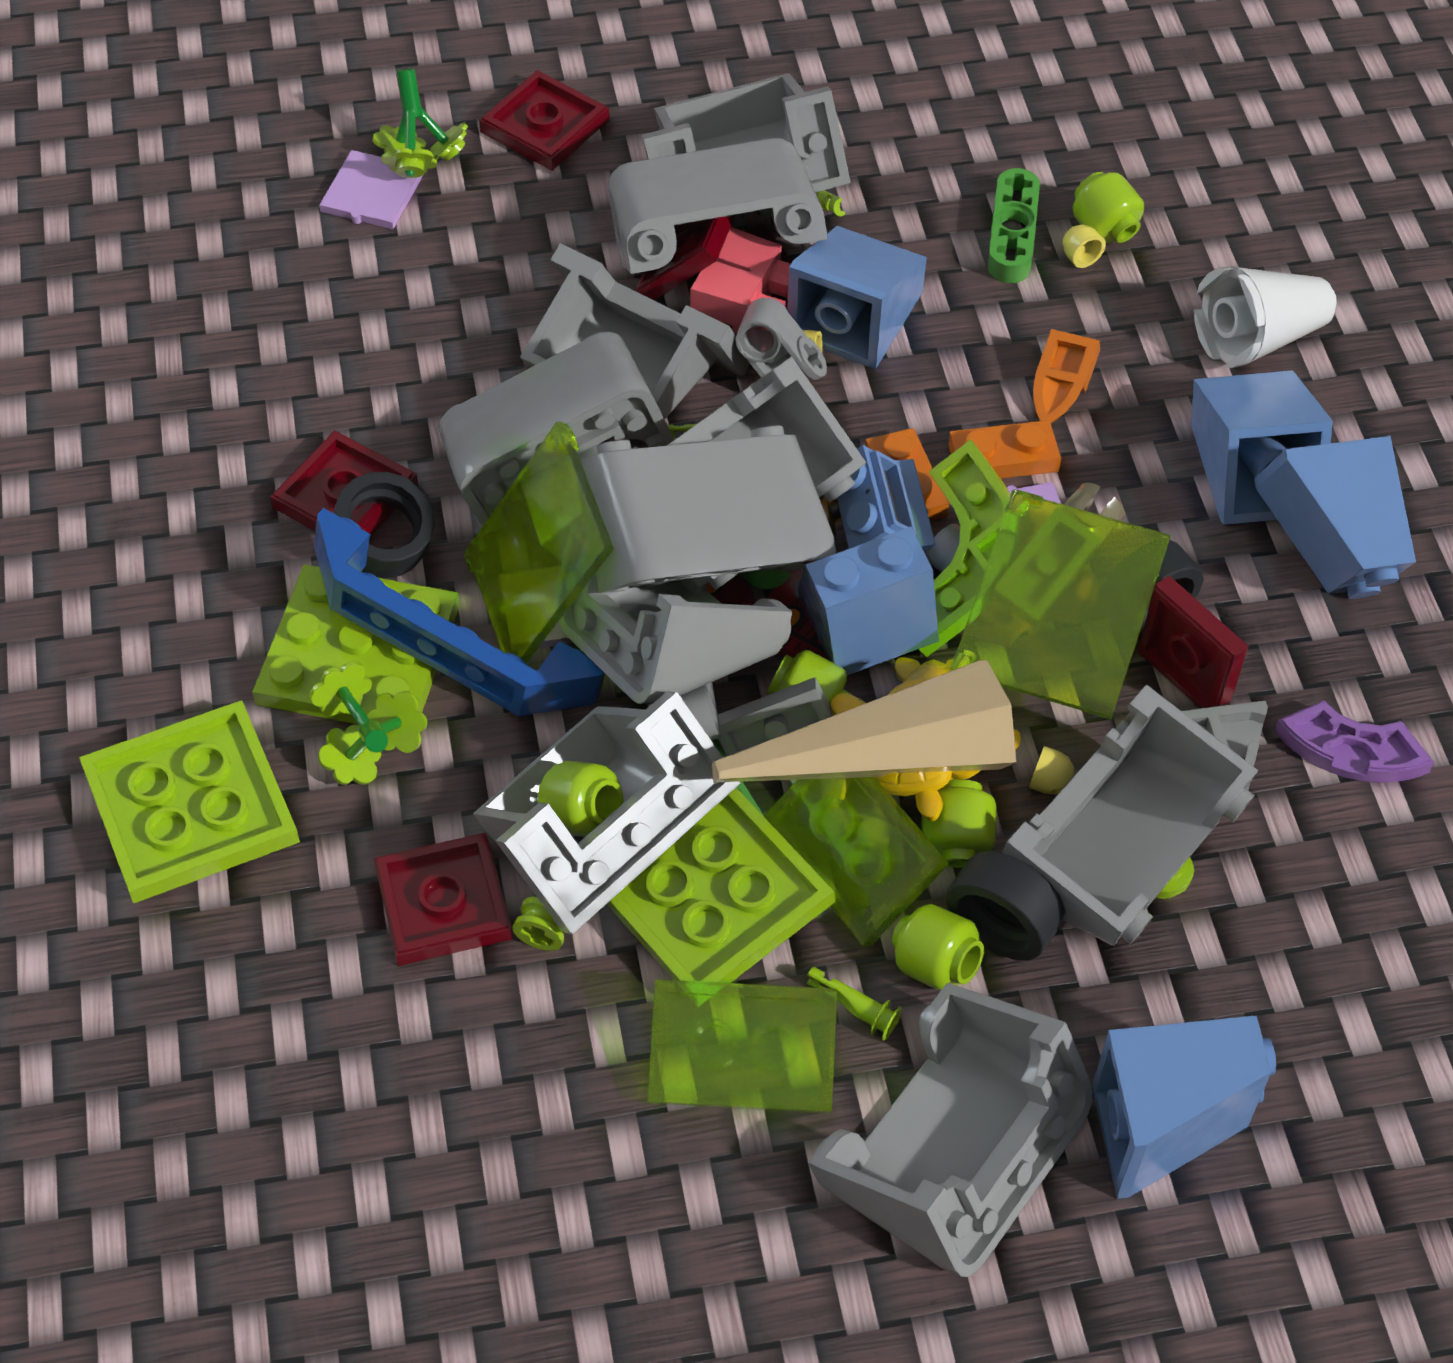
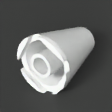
M1222 267L1209 272L1199 284L1197 294H1204L1202 308L1194 309V321L1198 338L1207 355L1212 360L1221 359L1227 363L1224 365L1225 367L1234 368L1247 365L1327 325L1334 316L1337 299L1330 284L1321 277L1239 267Z

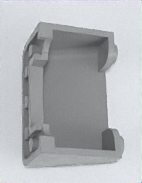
M768 138L629 162L616 168L608 181V194L620 264L631 274L656 270L667 265L676 252L674 225L757 211L759 216L772 217L777 232L783 239L792 243L804 244L828 239L824 213L800 155L790 142L780 138Z
M612 332L595 333L584 341L481 394L451 407L440 419L438 425L458 488L488 536L512 525L507 513L509 504L513 499L516 500L517 504L527 499L520 485L521 483L611 437H614L616 441L642 440L649 447L666 446L674 441L673 435L625 342L618 334Z
M793 357L784 361L667 445L752 438L751 430L768 426H783L784 435L791 434L796 436L818 496L820 497L824 494L829 502L855 485L850 475L866 464L864 458ZM738 573L692 578L691 580L699 587L710 582L712 587L717 589Z
M768 426L751 430L752 438L631 449L629 440L598 444V454L580 461L599 594L625 591L629 589L628 586L650 584L651 586L675 580L760 570L762 572L777 570V573L802 570L806 564L836 554L834 535L796 436L791 434L784 435L783 426Z
M576 522L559 598L558 618L564 634L634 702L638 704H653L667 691L678 692L681 696L777 654L783 644L789 639L792 611L780 601L767 598L758 600L754 606L722 604L706 591L707 583L699 587L691 579L669 581L651 586L650 584L628 586L629 589L625 591L599 594L589 523Z
M1148 685L1129 704L1127 709L1130 712L1126 719L1122 720L1115 729L1112 728L1108 732L1100 748L1040 815L1036 814L1029 824L1024 822L1007 841L1001 853L1012 856L1029 865L1049 881L1061 897L1065 909L1064 922L1112 946L1121 938L1129 944L1133 943L1153 917L1145 911L1151 902L1223 817H1226L1232 823L1239 817L1254 797L1246 788L1258 772L1254 766Z
M946 983L933 1002L924 1009L919 1020V1032L928 1059L865 1141L859 1134L850 1130H837L821 1142L808 1164L818 1183L824 1189L940 1268L962 1277H969L982 1267L1083 1125L1091 1107L1093 1091L1090 1079L1065 1021Z

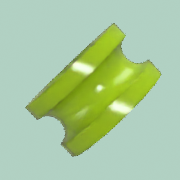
M537 897L526 898L520 908L522 916H518L512 926L513 932L520 940L534 948L546 951L559 950L564 942L562 930Z

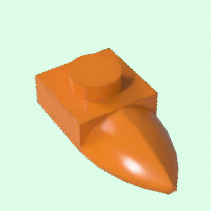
M1051 329L1033 385L1034 405L1040 421L1050 420V423L1054 422L1068 411L1081 392L1086 393L1101 349L1099 340Z

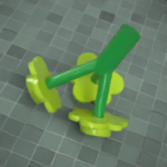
M415 68L396 70L403 110L400 126L394 128L383 125L380 127V131L373 135L372 140L376 146L384 149L385 153L382 155V163L388 165L391 171L396 172L397 175L402 177L417 178L424 175L427 169L437 167L438 158L448 161L454 156L459 155V152L465 145L463 138L467 134L466 129L468 126L463 122L458 126H453L444 133L421 107ZM416 117L438 140L430 150H426V142L417 137Z
M358 661L348 662L341 668H328L322 674L321 682L315 684L309 692L311 702L315 706L320 707L323 715L330 717L339 711L345 714L351 713L358 724L349 726L345 731L339 728L331 729L326 735L327 744L322 746L318 752L319 764L324 769L333 771L335 781L342 785L349 784L352 780L361 785L371 783L377 775L375 763L381 758V751H390L396 747L404 753H411L417 750L421 744L420 732L425 730L428 724L426 716L418 712L419 704L417 698L408 691L399 692L394 696L390 693L380 694L376 698L377 708L371 710L366 715L361 708L364 701L363 694L371 689L372 681L365 675L366 670Z

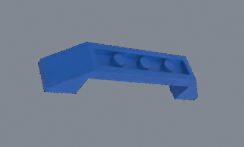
M322 508L317 514L314 548L329 606L332 611L517 716L594 705L599 698L605 673L582 650L574 649L559 641L538 671L532 669L520 657L512 653H504L481 640L469 628L456 626L433 613L423 602L408 599L387 587L373 574L362 573L361 571L366 566L370 534L362 530L353 520L339 517L325 508Z

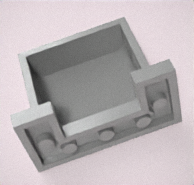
M790 73L654 108L659 130L642 135L647 159L768 138H780L790 142L797 149L815 192L851 183L832 90L829 86L804 92Z
M561 243L550 261L563 275L565 281L520 356L531 368L584 341L595 333L612 332L618 334L625 342L664 419L714 363L743 377L750 365L749 361L739 352L736 346V335L730 326L688 305L685 306L680 314L617 283L602 263Z
M667 691L647 709L597 706L477 809L473 815L488 835L499 845L562 932L573 935L735 789L740 782L713 783L712 763L723 757L678 692ZM563 761L605 765L616 774L621 784L624 803L586 837L572 836L549 804L537 802L539 786L544 775L553 765Z

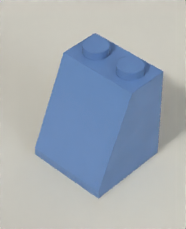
M836 226L827 233V240L817 241L794 259L789 266L787 311L802 330L821 332L824 351L876 369L923 293L927 257Z
M1293 370L1194 379L1191 427L1216 509L1223 525L1277 520L1256 490L1254 478L1285 449L1331 443L1333 420Z
M1391 436L1285 449L1254 478L1256 490L1328 594L1347 592L1349 599L1377 595L1381 593L1380 586L1399 581L1398 574L1416 563Z
M912 526L805 565L798 587L799 596L828 660L845 669L847 675L939 642L933 569Z
M1257 1015L1108 1031L1092 1089L1117 1199L1131 1197L1249 1126L1258 1103L1263 1102L1264 1089L1268 1079L1276 1071V1056L1272 1041L1269 1038H1262Z

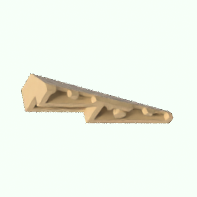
M988 660L976 661L714 761L712 763L713 783L883 777L889 773L1000 770L1016 763L1012 706Z

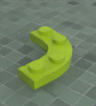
M971 439L929 471L955 510L960 523V540L951 563L934 580L939 642L919 649L926 657L971 625L995 601L991 597L993 589L1014 564L1017 556L1019 521L1014 501L1003 481Z

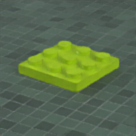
M303 564L252 691L255 705L357 724L351 713L345 714L339 711L334 716L327 717L323 715L320 707L315 706L311 702L309 692L315 684L321 682L322 674L328 668H341L348 662L358 661L364 666L366 670L365 675L372 681L371 689L363 694L364 701L361 708L366 715L371 710L377 708L376 698L380 694L390 693L394 696L402 691H408L415 695L419 704L418 712L422 713L437 670L332 611L329 606L320 568ZM379 578L387 587L408 599L423 602L433 613L454 623L460 606L458 592Z
M242 700L79 757L133 904L300 843L293 819Z
M735 788L612 898L607 905L699 1008L836 901L835 891L750 801Z

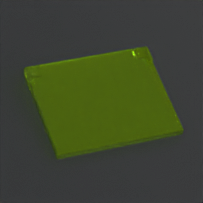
M556 422L532 458L464 551L469 571L475 573L501 651L512 653L520 657L525 663L529 661L614 549L578 457L577 450L579 445L573 430L563 422Z
M1012 490L950 670L953 671L976 661L988 660L1002 687L1112 719L1171 535L1043 499V496L1029 492Z

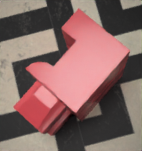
M730 227L718 260L702 270L690 289V307L722 323L732 325L734 332L737 334L747 307L754 300L772 298L785 306L786 301L771 297L773 293L788 298L789 266L791 263L781 260L782 245ZM755 326V328H759V329H763V330L769 331V330H767L766 328L759 327V326Z

